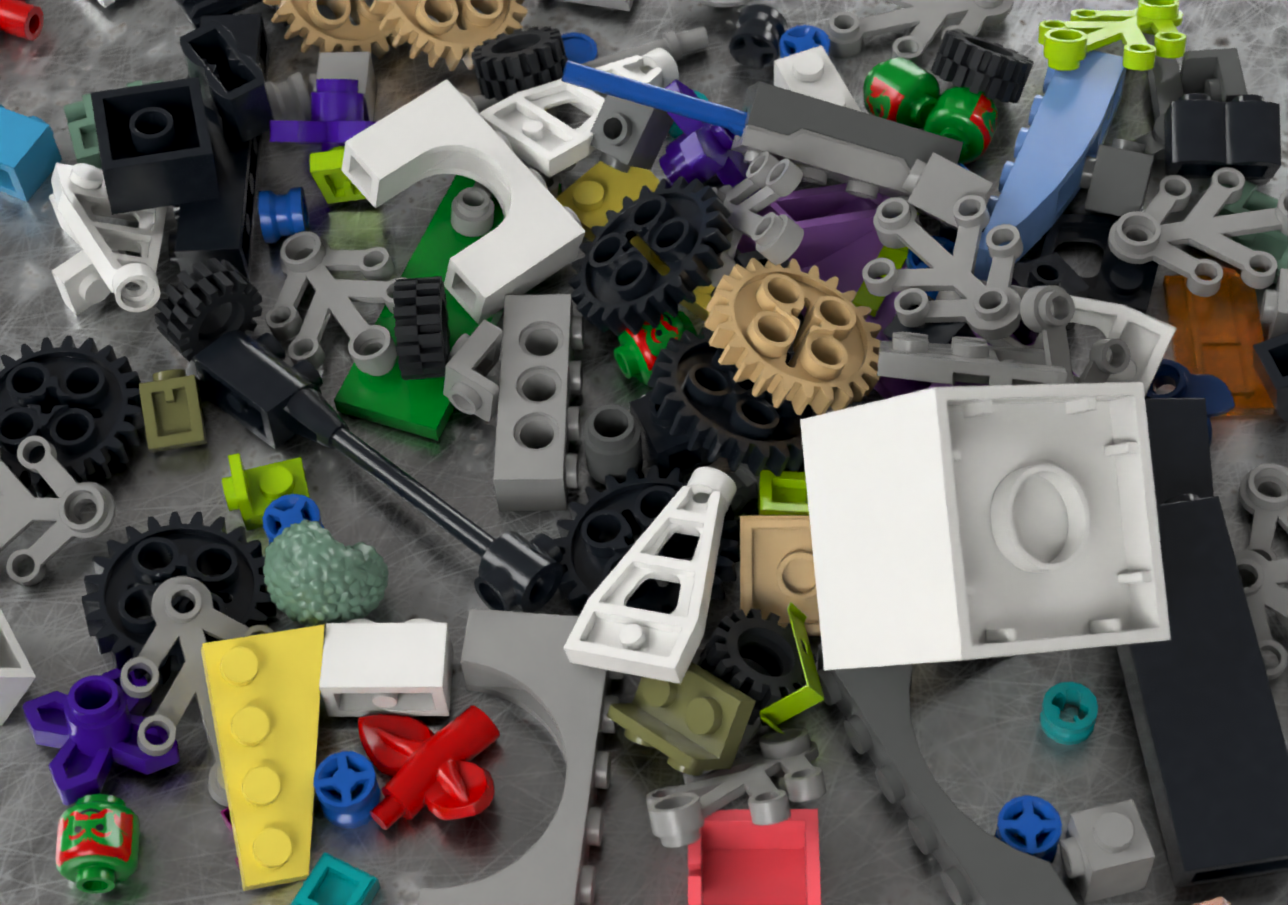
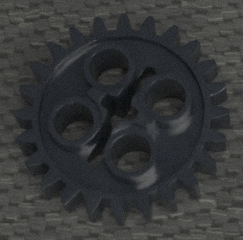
M680 176L672 186L666 179H661L655 192H652L646 185L643 186L639 199L634 202L630 197H624L623 209L617 213L613 210H608L606 217L609 222L605 226H593L591 228L592 233L596 236L592 242L580 244L579 249L585 254V257L572 262L571 266L578 274L570 278L568 283L574 289L571 297L577 305L576 309L591 325H595L601 332L605 333L610 329L616 336H620L626 328L634 335L638 334L645 321L655 329L660 323L661 314L668 312L673 318L678 316V304L682 300L689 303L696 301L693 290L697 286H710L712 284V281L706 274L709 270L723 267L724 263L717 254L731 248V243L725 238L726 235L733 231V226L727 220L731 213L724 206L723 201L709 185L704 187L696 178L688 183L683 176ZM639 236L658 258L669 267L670 271L667 275L662 276L638 249L630 243L633 237Z
M706 327L701 328L698 337L688 330L683 332L680 340L671 337L666 348H661L647 384L653 388L649 397L650 402L661 405L656 415L657 418L674 421L669 433L672 436L686 434L691 438L687 449L690 451L700 447L707 449V458L710 463L717 461L720 456L726 458L730 470L733 472L737 471L741 463L747 464L752 474L758 477L764 466L776 477L781 476L785 466L793 472H798L804 462L800 419L817 416L811 405L808 404L802 414L797 415L791 401L784 400L779 408L773 407L771 393L765 391L761 395L754 397L752 389L755 383L750 379L741 382L733 380L738 370L736 365H720L718 360L725 349L709 345L708 342L713 333ZM788 352L785 361L787 365L791 358V354Z
M67 335L61 347L56 348L53 347L50 339L45 337L41 344V350L33 352L27 344H22V358L14 360L5 354L0 356L4 365V369L0 372L1 459L27 489L33 485L37 496L44 498L50 488L39 473L31 472L18 461V446L29 436H41L49 441L56 449L59 463L79 483L91 482L89 475L95 472L109 479L112 475L107 464L111 460L125 464L129 461L123 446H139L141 441L136 429L144 428L145 424L139 391L141 381L137 371H132L126 356L117 359L111 345H107L98 352L93 338H88L80 348H76L71 335ZM36 446L31 450L29 454L30 463H38L43 459L45 455L44 446Z
M652 465L647 477L639 479L636 471L631 467L627 471L626 482L620 484L609 474L605 476L607 486L605 491L599 492L589 486L585 488L589 501L586 505L577 502H570L568 504L573 520H558L556 525L561 538L553 540L563 555V559L560 562L563 567V577L558 589L562 599H568L574 615L581 614L590 596L635 544L631 527L624 517L632 515L643 534L681 487L687 486L689 480L684 484L680 468L675 467L665 479L660 478L657 465ZM731 504L724 516L710 597L722 601L726 598L722 582L736 581L737 575L734 563L740 561V532L738 523L734 520ZM674 533L663 546L658 556L676 559L689 558L688 561H691L700 537ZM649 578L628 599L626 607L671 614L677 607L681 584L666 581L668 585L661 587L655 579Z
M177 511L172 512L169 525L162 527L153 516L148 517L147 525L149 531L140 533L130 525L127 526L128 542L123 544L109 539L106 543L110 558L94 556L92 562L95 574L84 577L87 595L82 596V604L88 633L90 636H95L100 654L111 652L114 667L117 669L123 667L130 659L139 656L157 624L151 612L152 598L156 589L170 578L187 576L200 581L211 593L213 609L249 628L255 625L269 627L268 618L276 617L277 614L276 604L271 601V594L267 591V585L264 583L263 566L265 557L262 555L261 542L254 540L247 543L246 532L243 526L227 534L225 518L221 516L210 527L204 526L202 512H196L190 524H182ZM184 596L176 597L171 602L173 609L179 613H188L194 609L193 602ZM143 616H151V617L146 618V619H138V618H141V617H143ZM204 633L206 642L220 641ZM179 639L176 640L158 668L159 684H165L171 672L180 671L185 663ZM134 669V675L137 679L142 678L147 673L144 669Z

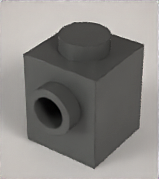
M607 95L590 131L594 133L590 145L602 151L600 161L619 171L628 173L631 166L651 170L674 120L666 111Z
M1114 139L1112 147L1099 145L1097 157H1086L1080 180V187L1089 189L1084 207L1086 213L1121 217L1133 211L1142 212L1154 165V156L1144 154L1146 145L1124 139Z

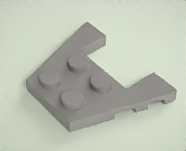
M893 332L892 341H880L877 376L951 385L955 384V382L1001 386L1067 384L1068 372L1065 367L1047 366L1044 349L987 345L988 340L973 337H952L951 344L929 343L928 335ZM1006 359H1024L1027 360L1030 364L1010 363L1001 361Z

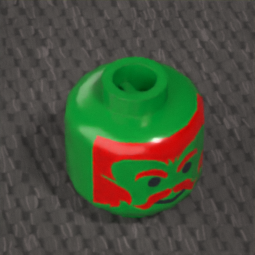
M902 57L888 59L874 66L865 78L863 85L864 107L870 115L921 129L924 127L933 105L938 101L940 84L934 75L911 60Z
M956 86L947 89L937 98L938 101L933 105L925 122L924 131L963 142L958 162L968 164L977 161L986 153L999 125V115L993 100L985 97L983 91L975 94L969 91L970 87L960 88Z
M681 310L678 311V316L675 318L668 312L661 314L660 323L657 328L654 329L645 321L641 330L636 335L626 328L618 336L620 346L614 349L615 360L624 376L628 379L636 376L641 383L648 386V380L652 374L651 370L661 348H666L671 337L680 340L685 330L698 337L688 316Z
M93 794L78 799L75 805L66 809L58 820L55 856L57 871L67 880L75 882L76 887L80 891L99 894L113 890L116 883L129 879L138 868L139 817L130 808L126 807L122 799L116 796Z

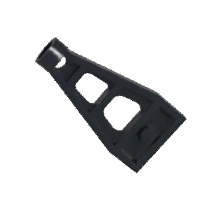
M1061 214L1054 225L1042 236L1045 242L1039 258L1054 253L1055 248L1063 242H1093L1098 244L1104 251L1099 273L1089 278L1081 277L1091 288L1087 298L1123 304L1146 314L1158 263L1150 261L1144 264H1132L1122 261L1111 252L1108 245L1109 231L1120 217L1114 215ZM941 223L938 237H944L955 243L957 230ZM1022 257L1016 263H1027L1032 260Z

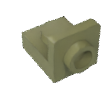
M183 369L165 370L154 373L152 375V382L139 384L148 450L151 453L208 444L200 397L203 393L200 382L195 374L186 376V370Z

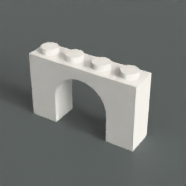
M447 79L345 141L342 172L374 208L382 205L416 182L438 174H456L471 178L485 186L495 196L502 208L504 220L494 230L449 259L444 282L445 288L478 325L484 319H488L504 308L505 295H523L577 259L580 250L579 246L582 244L585 230L582 228L581 221L571 208L562 206L547 189L542 176L536 170L528 169L513 152L512 146L505 135L499 131H494L479 115L472 99L464 93L460 94Z

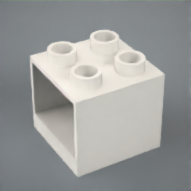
M1143 382L933 387L800 419L824 670L969 660L1171 640Z

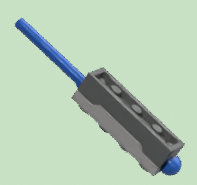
M568 60L562 75V82L726 128L735 134L731 150L744 153L745 163L750 165L760 153L768 151L779 161L787 158L803 171V181L819 185H826L827 178L847 184L845 192L865 199L876 200L879 193L893 198H902L907 201L911 193L902 188L907 176L917 159L927 163L933 152L967 169L966 166L958 162L963 142L760 81L747 88L742 110H738Z

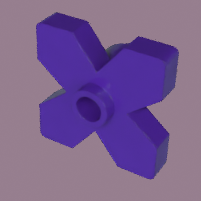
M316 79V92H311V121L270 120V142L321 144V152H325L334 147L345 146V141L376 122L364 121V94L358 93V80Z
M677 79L665 87V89L698 98L693 90ZM667 112L683 131L680 136L666 146V153L659 158L660 166L672 184L680 176H683L688 183L696 178L704 184L717 174L724 185L734 187L747 178L746 172L749 164L744 162V156L740 152L731 150L735 134L726 128Z
M123 667L105 672L102 676L91 675L78 680L70 688L68 695L54 691L23 704L26 722L37 745L60 748L59 752L50 762L49 769L52 781L64 805L74 804L78 799L87 795L99 794L113 762L149 775L180 761L176 738L170 751L161 756L147 755L139 748L137 743L138 729L142 721L147 718L142 716V714L152 702V696L150 694L144 698H133L127 695L120 684ZM134 670L128 674V680L134 686L143 687L148 684L145 676L140 679L135 678ZM159 726L148 728L144 733L146 740L153 745H161L168 740L166 730Z

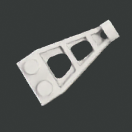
M655 48L642 56H631L596 68L662 88L667 87L675 79L678 80L679 78L675 60L662 48ZM562 79L517 92L479 112V115L494 131H499L505 135L518 158L550 178L586 158L596 149L590 145L594 133L590 131L605 99L594 93L596 91L562 82ZM570 103L591 117L580 127L573 129L545 110Z
M56 163L51 183L57 209L109 290L114 293L117 304L129 312H143L152 308L160 297L156 270L167 206L112 215L102 170L84 163L75 164L74 166ZM94 215L136 221L139 224L138 228L103 223L98 222ZM110 248L138 252L140 257L112 253ZM133 282L140 285V289L131 291L126 289L125 285Z
M980 280L986 286L987 281ZM1011 285V289L1020 295L1021 300L1030 289ZM939 291L935 301L963 298L955 291ZM1070 295L1075 306L1074 315L1070 322L1097 327L1103 332L1105 339H1120L1129 348V365L1121 373L1110 374L1106 383L1143 382L1145 397L1177 328L1123 304ZM1051 302L1050 306L1052 315L1054 314L1053 302ZM1039 333L1035 344L1031 346H1026L1010 336L999 340H988L989 344L996 347L1044 349L1042 333ZM1109 348L1107 351V361L1110 365L1113 360V353ZM1073 375L1074 384H1077L1080 379L1079 376Z
M699 467L694 470L687 486L681 487L587 600L563 647L570 663L678 684L682 683L705 632L724 516L737 491L736 484L731 477L712 467ZM674 533L700 537L691 561L658 556V554ZM649 578L681 584L678 604L671 614L626 607V603L638 587Z

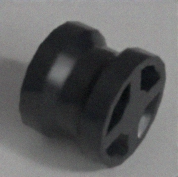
M760 4L747 6L741 10L737 20V30L733 33L729 43L730 54L738 63L748 68L760 70L770 68L779 56V42L781 36L787 31V21L780 12L772 7Z

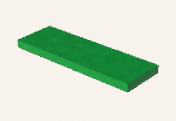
M455 175L401 277L408 279L442 276V280L445 282L449 259L486 235L478 237L464 236L455 231L451 225V205L453 199L463 189L473 187L476 182L475 180ZM559 183L558 196L562 193L561 183ZM495 196L492 198L494 203L493 226L489 232L498 227L504 220L502 208ZM445 288L446 308L449 317L448 329L450 330L449 345L451 350L461 335L467 333L471 336L479 325ZM385 305L375 325L385 327L397 345L394 330V314ZM504 308L486 320L497 326ZM399 356L396 357L394 367L388 373L381 376H371L360 371L354 362L334 399L337 412L439 440L455 409L449 398L443 395L445 377L403 380L398 364Z

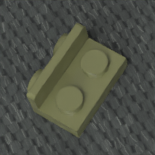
M691 662L681 684L641 677L633 702L610 704L607 717L625 728L624 735L629 740L646 747H654L667 755V763L672 768L685 774L700 776L705 770L732 768L756 700Z

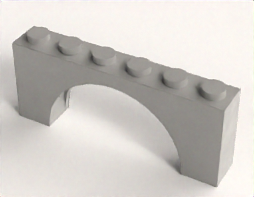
M469 608L460 659L466 689L500 697L523 708L534 716L552 735L563 754L567 765L566 782L562 799L550 825L540 839L518 860L489 877L469 884L446 888H420L417 905L593 904L596 887V866L588 865L590 845H601L604 826V809L595 807L598 788L608 789L611 774V751H603L605 733H615L617 729V723L608 718L607 713L610 704L619 703L618 696H610L612 679H623L624 673L570 663L563 647L579 616Z

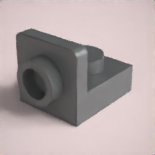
M1237 48L1194 50L1184 53L1180 70L1184 94L1204 93L1209 95L1211 100L1224 103L1231 102L1237 96L1248 94Z

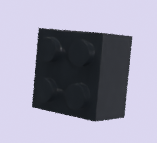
M198 77L91 92L102 172L112 215L220 198Z

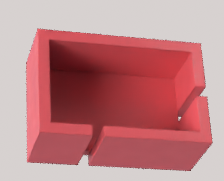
M750 809L717 810L704 818L705 824L699 829L700 839L688 845V905H821L818 809H790L791 816L788 819L771 825L753 824Z

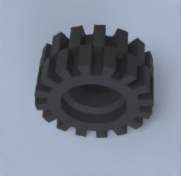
M536 26L530 27L527 31H522L521 28L513 30V34L506 35L502 33L496 35V40L487 39L482 42L483 45L476 46L474 52H471L482 96L485 95L487 99L495 97L496 100H504L517 92L562 79L567 62L561 33L558 29L552 30L551 27L547 26L540 30Z
M946 30L931 71L934 75L940 76L939 78L942 80L953 82V85L957 87H970L969 91L978 94L979 91H983L987 98H996L1006 103H1017L1020 100L1034 62L1025 55L1018 54L1017 51L1004 48L1003 45L998 43H991L987 39L977 38L968 33Z
M210 258L206 266L201 261L192 264L193 273L188 274L185 270L177 275L180 282L176 286L169 283L164 289V292L169 296L168 299L158 300L156 307L161 312L155 314V322L159 325L157 329L189 362L191 360L194 362L193 357L230 331L240 330L244 333L246 330L254 331L258 323L252 318L259 317L262 314L263 308L259 303L263 302L262 296L257 292L258 290L229 261L224 259L219 262L216 258Z
M442 276L395 279V291H393L395 307H393L395 318L394 330L397 339L396 350L397 356H399L398 364L401 370V377L403 380L445 377L446 365L451 350L449 345L450 330L448 329L449 317L446 308L447 299Z
M752 608L747 616L740 609L733 611L730 618L726 615L721 619L699 656L701 658L697 663L704 670L756 700L748 721L749 725H754L757 718L760 717L759 711L807 685L791 623L789 622L784 629L778 625L781 616L770 613L765 620L762 619L761 609ZM801 640L803 650L806 653V647L803 641ZM812 653V654H813L814 661H815V664H816V663H817L816 655H815V653ZM742 658L759 663L771 676L755 671ZM760 718L762 726H769Z

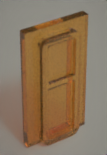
M1222 268L1223 277L1220 289L1215 295L1210 297H1200L1190 292L1186 284L1187 278L1182 275L1164 276L1163 287L1169 325L1177 328L1171 341L1174 361L1185 366L1190 374L1213 375L1227 385L1233 396L1235 407L1222 415L1274 414L1275 407L1253 365V345L1264 341L1255 288L1247 286L1242 281L1241 275L1232 268ZM1205 275L1197 276L1198 278L1205 281L1212 280L1210 277Z

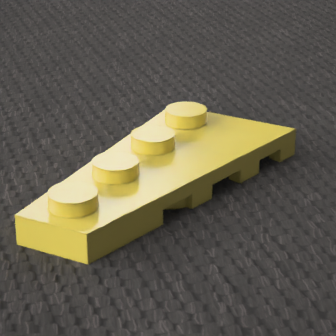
M599 161L557 197V200L562 206H567L576 213L581 221L582 228L585 230L584 237L592 242L596 236L592 233L591 228L593 226H605L609 222L606 217L608 210L618 213L623 209L624 197L628 196L634 202L639 199L643 186L646 185L652 192H655L660 181L648 169L631 166L628 173H625ZM639 236L631 239L630 243L638 249L662 276L669 273V267L658 258ZM712 285L697 286L693 290L696 301L689 303L682 300L679 304L706 322L710 314L706 307L712 298L710 294L715 287Z
M325 624L202 643L201 654L236 852L239 858L238 863L243 891L306 880L309 876L314 801L313 782L316 769L320 706L319 684Z

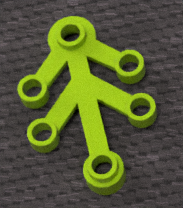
M1138 0V8L1134 10L1075 9L1070 12V21H1042L1039 23L1038 43L1044 45L1043 56L1048 59V67L1055 70L1071 71L1080 67V61L1086 58L1087 52L1121 40L1124 45L1122 66L1130 70L1145 71L1154 68L1155 55L1162 58L1183 57L1187 36L1178 32L1176 28L1183 23L1184 15L1179 10V0ZM1142 32L1155 35L1154 46L1148 44Z

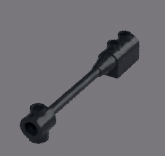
M233 330L218 338L193 357L203 395L275 450L295 434H299L330 449L338 450L480 556L482 559L479 565V576L475 579L474 586L477 594L490 610L513 611L518 607L523 612L534 613L545 606L556 593L563 577V567L560 564L563 555L552 538L544 533H539L531 541H528L519 533L509 531L495 539L350 432L347 424L322 396L320 387H322L323 381L317 369L304 359L292 367L283 361L286 358L285 351L279 341L270 333H264L254 340L243 331Z

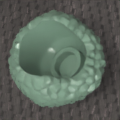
M304 519L300 524H291L290 527L284 528L282 534L277 535L273 542L265 548L264 583L267 585V591L271 594V601L291 621H297L305 627L325 624V630L326 623H346L352 619H363L378 608L379 602L384 598L385 589L389 581V571L387 564L383 561V557L376 552L373 546H369L365 542H358L353 546L347 545L345 547L343 543L336 541L327 529L322 528L318 521L310 522Z

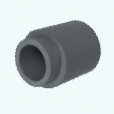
M607 404L595 409L583 427L586 465L589 474L597 482L606 485L605 476L609 474L619 484L626 482V474L631 467L639 475L643 466L641 428L637 418L628 409L617 404Z

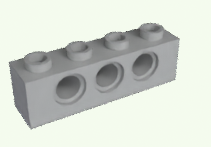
M571 294L505 295L493 474L499 511H567L568 488H578L579 485L578 454H570V441H580L581 437L580 407H572V394H582L583 388L582 361H574V350L584 349L583 316H574ZM545 446L543 448L533 449L534 447Z

